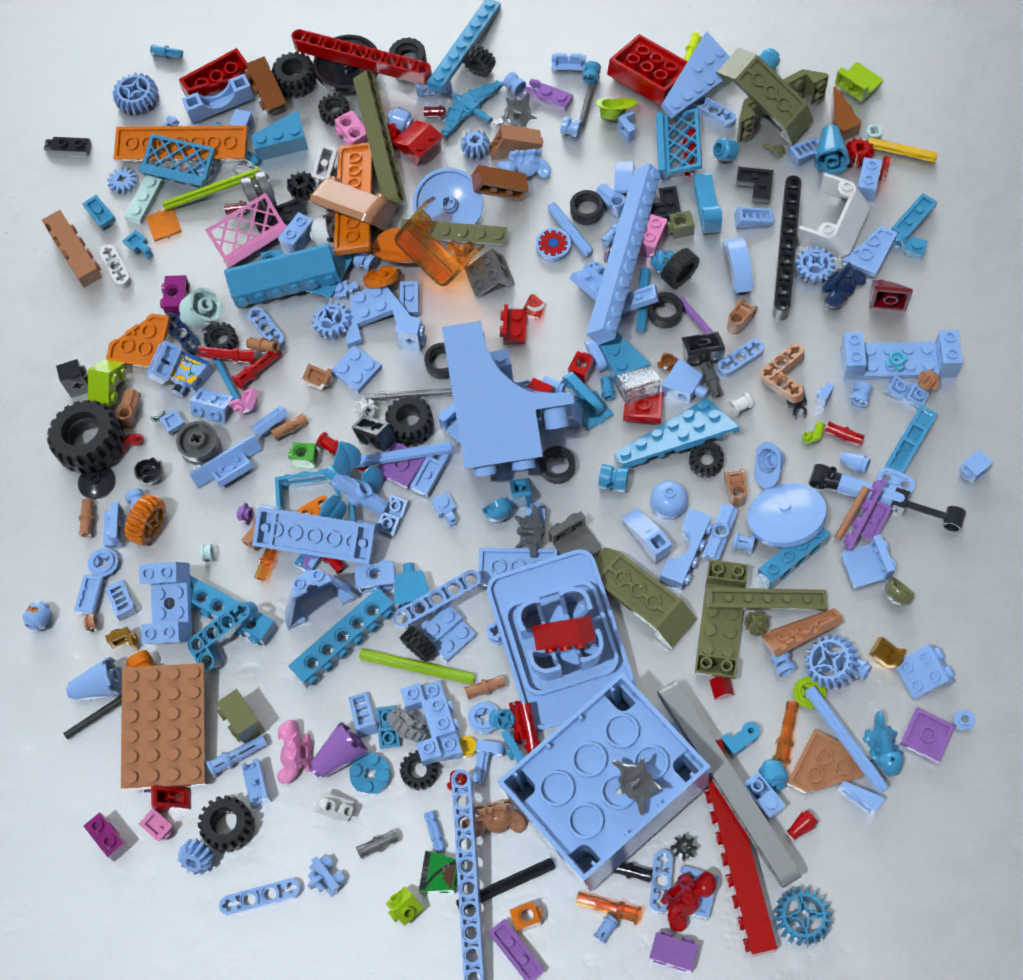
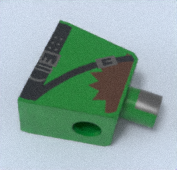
M425 850L419 886L420 894H455L456 885L458 884L456 859Z

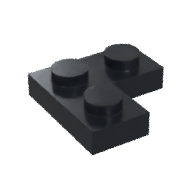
M738 166L736 185L754 187L752 202L770 203L774 170Z
M677 187L659 188L660 203L652 204L650 214L669 220L670 214L681 212Z

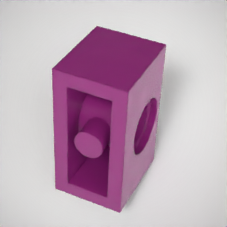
M186 275L165 276L164 283L161 285L163 298L160 299V307L166 315L169 313L180 315V302L189 294L190 283Z
M100 812L83 826L104 854L113 862L131 848L109 819Z

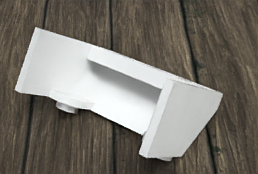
M824 173L820 192L847 201L836 225L826 222L820 225L818 231L800 225L796 245L805 248L811 246L812 249L818 246L819 250L825 248V253L831 252L830 257L843 260L852 252L868 216L870 204L853 182Z

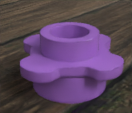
M244 503L237 510V519L245 522V525H249L250 520L253 519L254 512L253 508L248 506V503Z

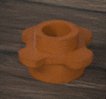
M670 353L662 354L661 361L657 362V367L659 369L663 368L670 373L678 358Z

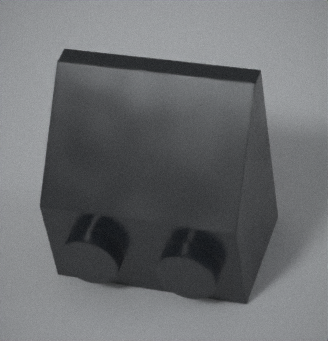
M718 331L681 337L683 357L689 365L694 366L707 361L716 362L724 358L725 345Z

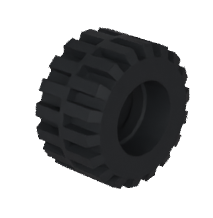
M297 51L294 53L288 52L286 55L282 54L273 63L272 73L283 96L286 95L289 98L291 96L293 98H297V96L303 97L305 93L309 94L310 90L314 89L317 77L313 62L308 55L305 56L304 53L299 54Z
M407 395L406 398H403V396L399 397L400 400L398 401L396 399L393 400V405L389 404L387 407L388 411L385 413V421L390 424L397 438L396 441L400 444L404 443V446L409 447V444H412V447H414L416 443L421 445L424 443V439L428 440L430 438L429 434L433 433L434 427L433 415L429 404H426L423 398L420 400L419 396L416 395L414 398L411 395ZM408 416L419 418L418 422L411 426L400 424Z
M224 795V799L220 796L215 797L216 801L210 800L208 802L209 806H204L201 809L204 813L199 814L198 819L201 820L198 823V828L201 830L199 831L200 836L203 837V840L219 852L224 853V850L230 853L233 852L234 848L239 850L241 849L240 845L242 843L246 845L248 843L246 839L248 837L251 838L253 835L251 830H254L255 827L252 823L254 817L251 815L248 807L242 801H239L238 798H231L229 795ZM227 814H235L237 821L234 829L227 834H217L216 825L219 819Z

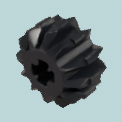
M304 170L302 173L297 171L296 175L291 174V178L287 179V190L292 198L301 197L306 200L307 196L311 197V194L316 189V181L311 177V173L307 174Z

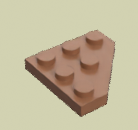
M814 729L787 785L804 794H809L840 785L843 781L851 782L861 779L864 773L841 742Z

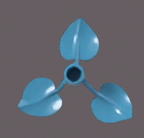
M338 441V449L333 465L328 466L324 473L325 478L331 481L330 485L337 473L345 475L351 473V469L359 466L361 462L360 450L351 443ZM369 467L362 473L361 481L369 484L372 492L377 494L383 486L384 476L379 468ZM333 487L337 496L334 494L330 495L324 501L319 516L342 519L346 512V503L341 500L342 495L339 490Z

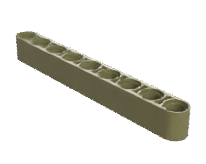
M368 69L354 77L353 82L381 194L387 196L386 200L398 207L406 202V197L376 78L372 71Z

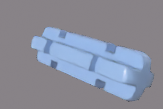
M429 811L424 814L426 823H428L427 828L431 841L434 842L432 845L436 853L445 850L444 841L441 840L443 838L439 824L436 821V814L434 811Z

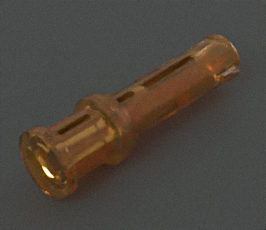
M794 701L786 702L780 737L775 741L777 747L775 755L772 756V759L781 761L784 765L791 763L790 753L791 748L794 747L792 737L799 704Z
M581 891L578 892L576 898V905L613 915L618 921L622 919L632 922L634 926H638L642 907L640 906L638 908L629 906L624 901L612 902L582 893Z

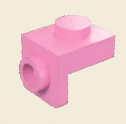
M255 388L245 390L241 399L230 401L228 406L240 414L252 411L258 401L257 395L259 391Z
M153 808L138 823L158 842L161 839L164 841L172 832L170 828L173 825Z

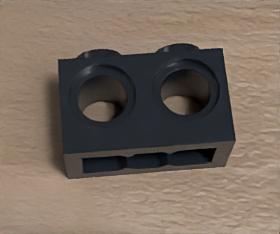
M363 415L352 426L360 444L384 452L397 440L390 424L382 420Z

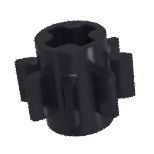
M683 834L681 839L674 837L676 845H671L670 847L671 850L676 851L674 858L679 856L682 858V862L687 857L693 859L694 856L691 851H697V847L692 846L694 838L689 840L685 834ZM682 844H686V848H688L686 852H682Z

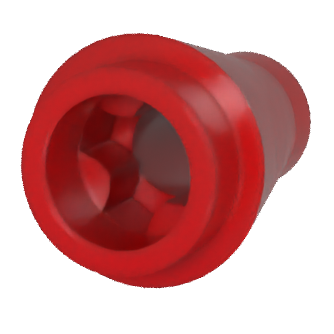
M806 810L804 813L801 812L787 830V833L794 840H797L799 837L815 829L819 822Z

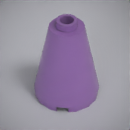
M340 722L311 761L312 767L310 769L315 776L325 778L368 753L362 740L356 733L353 734L351 731H348L350 727L344 722Z

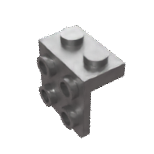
M582 511L569 515L564 522L554 524L548 531L549 540L554 548L557 549L559 555L582 549L594 556L601 551V545L586 526V517Z

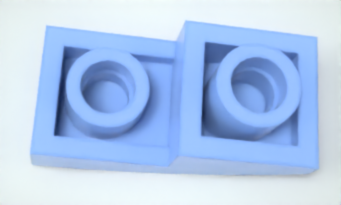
M616 162L614 191L616 193H628L634 171V162Z
M897 375L891 378L884 391L892 397L917 408L920 405L924 406L930 392H927L918 384H909Z
M390 494L387 507L380 516L377 530L394 536L410 501Z

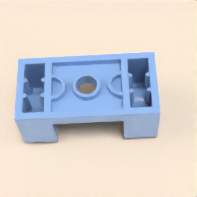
M164 562L139 564L140 584L151 585L152 624H141L142 644L188 642L192 637L190 563ZM170 598H173L175 601L172 609L168 607V600Z

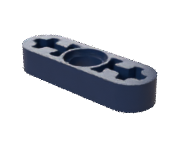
M167 314V316L171 317V321L177 325L175 328L170 323L168 331L188 354H198L200 352L198 351V346H201L199 339L181 321L177 314ZM181 331H187L184 337H178V334ZM189 340L193 345H195L194 348L190 347L188 343Z

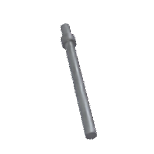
M452 388L399 392L379 391V393L364 394V398L367 401L371 399L373 401L387 402L391 399H399L401 396L406 398L407 395H411L414 398L415 395L419 397H432L453 394Z

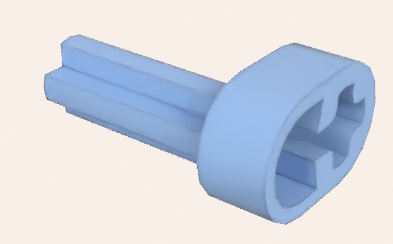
M477 740L475 752L478 754L473 783H485L489 756H503L505 745Z

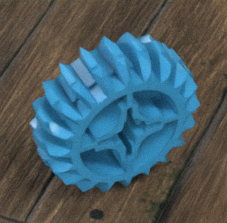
M798 886L796 889L797 894H795L794 890L790 888L788 890L789 896L783 893L781 897L784 901L778 899L776 902L781 907L774 908L773 911L780 915L773 918L774 922H781V924L776 926V930L784 929L781 937L784 938L788 934L790 936L788 943L791 944L793 939H796L797 947H800L802 941H804L805 947H809L810 940L814 945H817V937L823 941L825 939L823 933L829 934L830 929L825 925L831 926L833 924V921L826 919L833 915V912L825 911L830 907V904H822L825 897L821 896L818 899L816 897L818 894L817 890L811 895L809 894V887H806L805 892L802 893V888ZM797 900V911L785 915L787 906ZM804 900L812 903L819 912L808 909ZM801 910L805 913L804 915L807 914L808 916L805 924L804 921L798 918ZM820 919L819 928L809 933V922ZM788 921L790 923H796L800 927V932L802 933H798L795 930H793L789 926Z

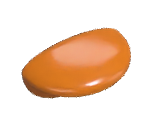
M391 228L382 232L373 244V254L386 261L416 263L425 257L421 240L413 232L403 228Z

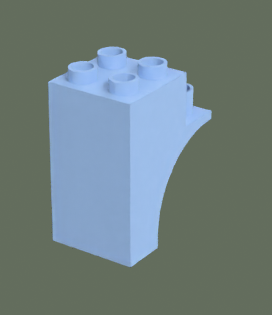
M481 321L442 327L464 468H473L474 477L496 474V464L511 462L513 470L536 467L535 458L543 456L536 409H541L543 424L546 430L567 427L569 422L566 405L575 403L574 396L570 392L545 393L535 391L510 379L501 371L489 354Z

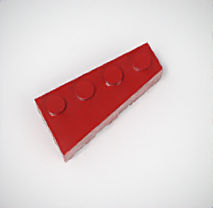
M235 48L179 78L181 89L186 97L197 92L202 96L217 95L227 87L230 79L245 74L244 70H246L247 61L240 51ZM248 80L249 84L252 85V80Z

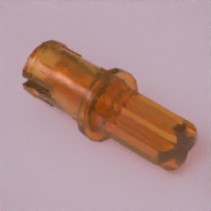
M270 548L265 549L262 558L258 560L259 565L254 575L257 581H265L270 567L274 565L273 560L278 550L272 549L270 552Z

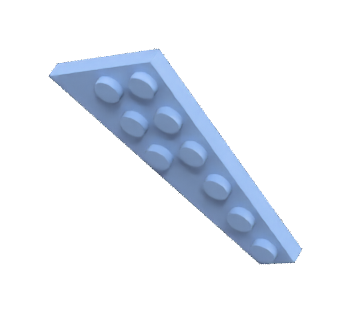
M707 31L661 105V108L671 119L724 82L716 72L730 56Z

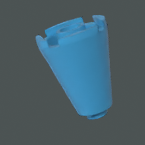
M829 124L822 129L814 157V165L819 172L823 170L827 171V174H837L846 169V166L850 163V156L840 128L837 125Z

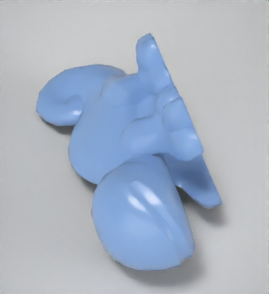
M541 149L510 151V155H508L510 160L497 163V168L525 173L526 177L532 176L537 172L541 178L546 179L551 174L549 164L544 159L538 158L539 154H541Z

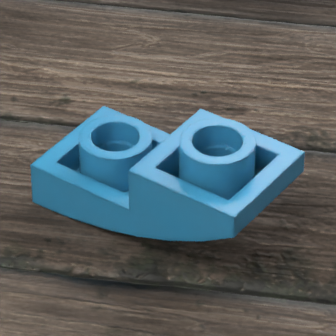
M396 705L376 708L380 749L400 747V736L389 725L390 722L387 721V716L391 710L397 709Z

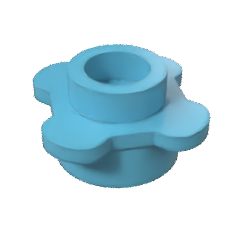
M891 351L889 359L885 362L886 366H892L898 371L903 370V364L907 361V356L900 351Z

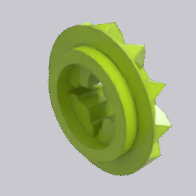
M812 677L801 678L793 688V698H795L798 705L803 706L805 709H815L809 698H804L805 690L814 686L822 697L826 698L825 686L821 688L818 686V682H812Z

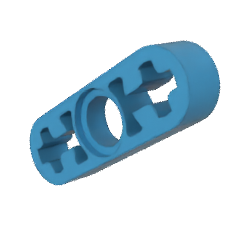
M570 371L562 377L566 387L593 415L596 416L604 410L601 401L573 372Z

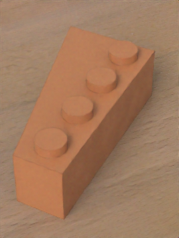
M61 210L42 219L47 231L83 288L101 279L102 276L99 272L102 270L97 261H92V258H94L88 248L85 250L84 246L86 244L81 236L77 237V230L73 224L70 225Z

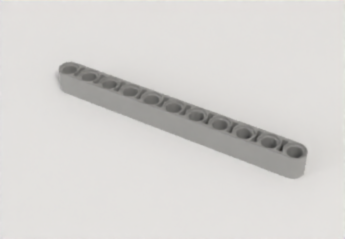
M673 681L657 690L659 699L686 741L711 766L709 777L777 883L784 888L801 878L798 867L679 684Z

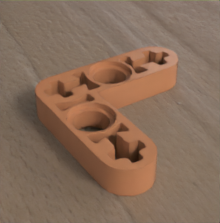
M799 344L789 346L760 370L762 383L792 403L802 401L804 399V391L800 384L785 374L804 359L803 347ZM780 362L787 363L785 366H778ZM780 382L787 383L785 386L782 387L777 386V384Z

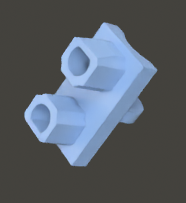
M328 855L320 859L317 856L311 859L312 864L309 866L312 872L307 875L311 880L307 886L310 890L317 888L319 892L325 889L330 897H333L337 894L338 888L345 882V877L340 871L331 876L328 870L333 867L334 863Z

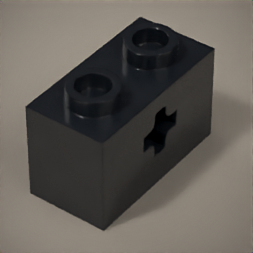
M78 359L56 365L59 381L71 398L88 393V374L84 364L81 365Z

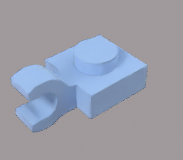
M347 280L340 281L330 300H348V295L360 292L359 283L351 282L348 285Z
M448 492L431 499V503L439 518L445 516L450 527L457 524L456 517L453 514L456 511V506Z

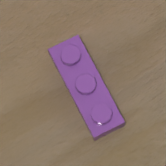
M505 919L488 932L524 980H536L546 972Z

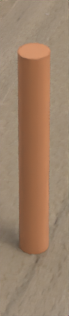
M863 485L836 532L835 538L842 540L870 491L868 487Z

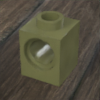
M690 210L669 215L667 230L668 233L672 234L673 239L694 235L695 224Z

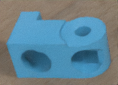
M747 722L743 725L742 730L734 736L730 737L726 733L721 737L724 750L731 759L757 741L760 734L759 726L754 722Z

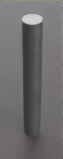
M590 82L579 118L582 121V127L585 126L596 85L594 82Z

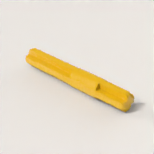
M872 137L868 140L869 143L873 144V149L934 163L938 155L937 152Z

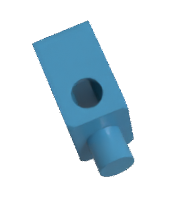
M414 563L403 564V573L395 575L394 605L396 611L430 592L423 570L415 571ZM416 605L414 608L423 607V606H422V605Z

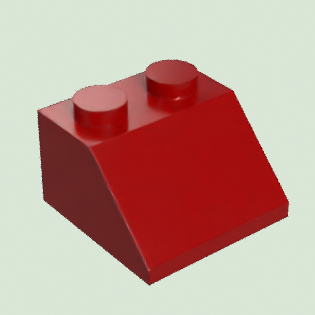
M415 120L392 143L418 166L441 144L443 135L431 124Z

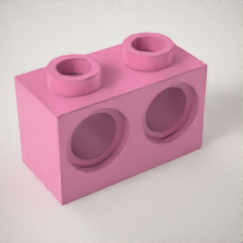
M352 110L335 119L336 127L334 129L339 137H343L346 146L368 142L365 127Z
M650 214L638 255L648 258L655 255L667 232L668 219Z

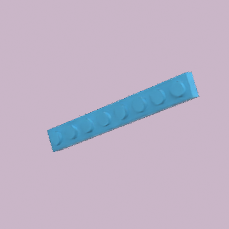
M494 0L483 1L428 79L427 87L443 92L463 63V58L468 49L473 45L475 46L500 10V2Z

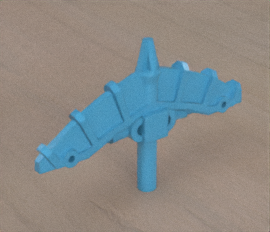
M496 80L495 83L481 84V87L473 90L469 89L463 95L451 92L450 95L455 102L453 106L448 108L449 114L444 118L445 126L441 130L443 136L447 137L454 133L460 122L466 117L477 115L490 124L493 118L480 110V104L486 98L498 93V90L503 86V82Z

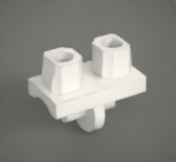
M319 791L317 802L312 812L348 822L353 811L354 801Z

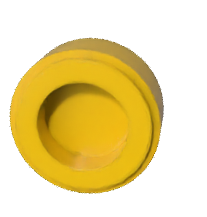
M464 736L459 739L463 757L470 758L476 754L475 739L470 736Z

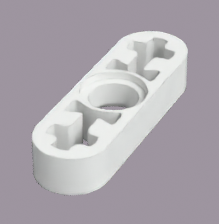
M112 245L103 246L100 250V255L116 286L120 289L127 288L131 284V278L115 247ZM110 252L113 258L109 259L107 253ZM120 264L118 269H111L112 265ZM120 274H122L124 278V281L122 282L118 276Z

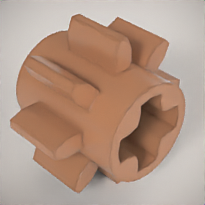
M928 369L927 372L922 370L917 377L920 380L918 385L927 392H930L931 389L936 391L941 384L938 381L941 376L931 369Z

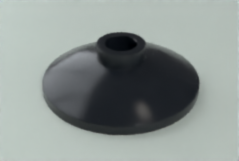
M103 466V469L99 471L97 469L94 470L93 473H86L84 471L78 479L80 493L92 500L106 497L115 486V475L106 466Z

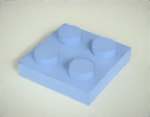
M353 346L332 368L331 375L359 394L382 369V364L356 346Z

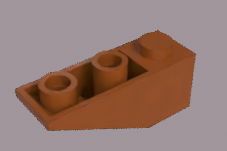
M834 86L831 96L832 124L840 128L843 139L847 140L859 135L861 120L859 117H856L851 105L844 99L843 93L839 92L837 87Z

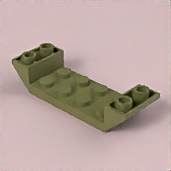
M737 48L716 72L727 85L734 82L782 129L778 134L790 146L812 123L813 118L808 104L757 54Z
M802 69L783 80L800 97L803 96L812 105L816 102H821L825 98L829 75L827 73ZM749 97L744 99L739 118L738 143L749 140L753 136L755 122L764 116H768Z
M604 547L594 558L605 591L656 631V637L672 649L697 620L681 598L620 551Z
M709 559L695 664L696 674L736 679L743 610L708 609L707 589L746 588L749 564Z

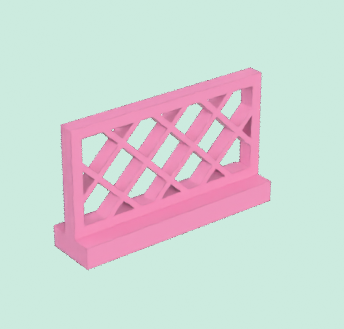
M264 193L205 229L223 258L225 265L231 267L278 238L287 225L284 224L269 197ZM262 199H265L268 204L266 211L257 209L258 202ZM244 210H253L251 221L242 219ZM256 211L265 213L263 224L254 222ZM268 214L275 216L278 223L274 226L266 225ZM231 218L238 219L236 230L227 228L228 220ZM241 221L251 223L249 233L239 231ZM253 224L263 226L261 234H251ZM217 227L222 228V238H215L211 231ZM226 230L236 232L234 242L224 240ZM238 233L248 235L245 244L236 243ZM224 242L233 244L232 251L227 255L222 250Z

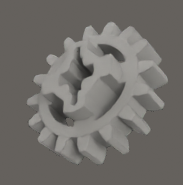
M394 708L387 716V721L390 722L389 725L403 739L406 738L417 743L424 741L429 735V730L426 729L427 726L413 712L410 713L400 708L399 710Z

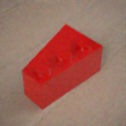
M591 616L532 626L536 651L545 649V653L556 652L558 647L560 651L572 649V645H575V649L588 647V642L595 641Z

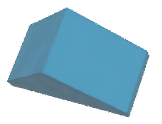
M529 479L510 480L513 508L531 506Z

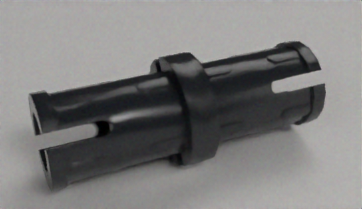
M630 862L629 864L622 863L612 873L625 876L628 880L633 878L650 883L653 870L634 866V863Z

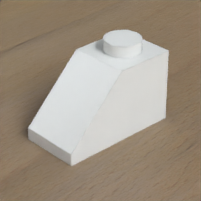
M320 144L311 175L312 178L323 181L331 176L338 154L337 148Z

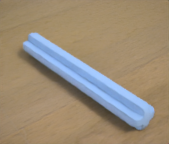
M555 202L549 204L548 211L584 256L588 257L591 255L593 248Z

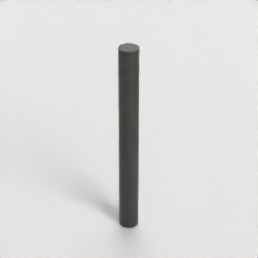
M122 695L65 731L63 734L68 740L122 704Z

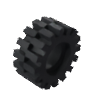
M473 45L468 49L463 58V64H465L466 68H469V72L473 71L474 75L478 74L479 77L481 75L483 77L489 76L496 63V58L492 52L489 53V50H484L482 46L479 48V45Z
M333 93V96L327 94V98L325 96L322 97L323 101L320 100V104H318L322 121H325L327 125L329 123L330 126H333L336 118L350 111L346 97H342L341 94L336 96V93ZM333 107H339V108H340V109H339L338 111H336V112H329V111H328L329 109H331V108H333Z
M216 322L217 326L212 324L210 325L211 329L207 328V333L204 332L205 338L203 339L206 347L223 349L238 347V336L235 329L229 323L226 325V322H222V325H220L219 322ZM225 335L228 337L224 343H215V339L219 336Z
M706 441V444L692 447L689 455L691 471L694 470L695 475L700 473L702 478L703 475H706V478H710L711 474L713 477L716 476V472L719 474L723 467V450L721 451L719 445L716 447L715 442L711 445L710 441ZM703 454H709L713 457L714 461L712 464L705 465L699 461V457Z
M410 626L400 637L405 647L424 662L437 650L434 643L414 626Z
M418 750L413 754L412 752L408 753L409 756H405L403 758L404 761L400 763L401 769L399 770L403 782L410 789L414 788L416 791H419V789L426 790L427 786L430 788L432 782H435L437 780L436 776H438L436 762L426 765V774L421 778H416L412 776L411 769L415 764H422Z

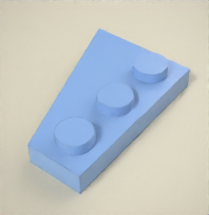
M880 226L866 238L863 244L859 247L857 246L848 257L846 256L841 264L846 265L850 262V268L858 269L864 274L875 278L898 232Z

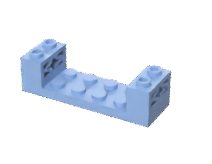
M939 330L934 342L864 343L863 332H849L843 334L840 346L843 380L891 379L894 375L902 379L917 378L922 370L927 372L928 369L936 372L941 376L940 378H955L958 376L963 364L959 330ZM891 351H900L907 356V361L903 364V370L898 371L892 366H886L885 362L889 359Z
M261 505L257 509L252 546L370 564L373 557L378 523L364 520L355 522L282 510V507Z

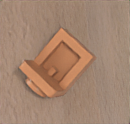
M308 364L301 382L321 391L324 386L329 385L332 376H330L332 369L328 368L324 371Z

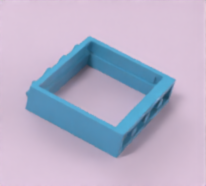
M320 469L317 472L304 471L299 474H285V476L275 477L276 507H282V510H286L284 489L330 483L331 481L324 476L326 469ZM352 471L351 473L346 474L347 476L353 478ZM348 500L350 521L356 522V506L352 505Z

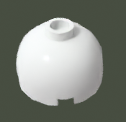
M332 213L318 216L313 221L310 231L312 241L318 246L329 243L331 249L334 248L335 220L333 219L335 215Z

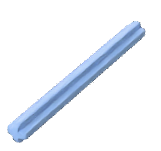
M451 442L362 455L358 467L452 453L453 447Z
M816 687L809 688L805 693L870 783L879 794L886 791L888 784Z

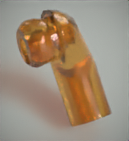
M449 242L446 249L462 257L470 254L474 250V246L472 243L456 245L453 242Z

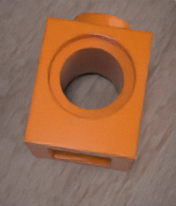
M534 901L509 909L517 934L541 926L540 919L544 917L540 906L536 907ZM531 912L534 915L533 919L529 922L523 921L521 919L523 913Z

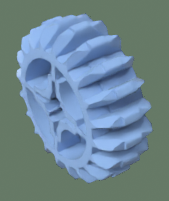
M136 72L134 75L128 73L126 78L122 76V80H117L118 85H114V90L112 91L116 106L123 113L127 112L129 115L132 113L137 115L138 112L143 114L144 110L149 111V107H154V103L157 102V97H159L158 88L154 80L148 75L144 76L143 73L138 75Z
M833 634L832 638L829 635H825L824 641L818 638L819 643L817 645L814 642L811 643L814 648L812 650L807 649V653L810 656L804 657V660L809 663L805 664L804 667L809 670L807 675L812 677V682H818V686L821 688L825 686L830 690L832 686L835 689H839V683L846 686L847 679L853 681L851 675L858 674L854 668L860 667V664L856 662L860 659V656L855 654L857 648L855 646L852 647L853 643L850 640L846 641L845 637L841 636L839 638L836 634ZM841 648L843 651L832 653L829 649ZM831 658H833L834 667L831 665ZM846 662L844 668L841 670L842 664ZM833 671L835 675L823 676L821 673Z

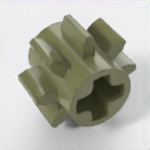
M756 610L755 613L749 612L744 620L745 630L750 631V634L758 636L759 633L764 634L769 628L768 616L759 610Z

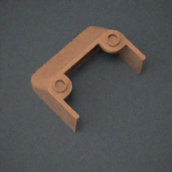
M333 176L325 178L311 194L309 202L328 211L330 209L371 224L383 231L389 229L397 205L386 200L387 196L376 193L375 196L340 183V179Z

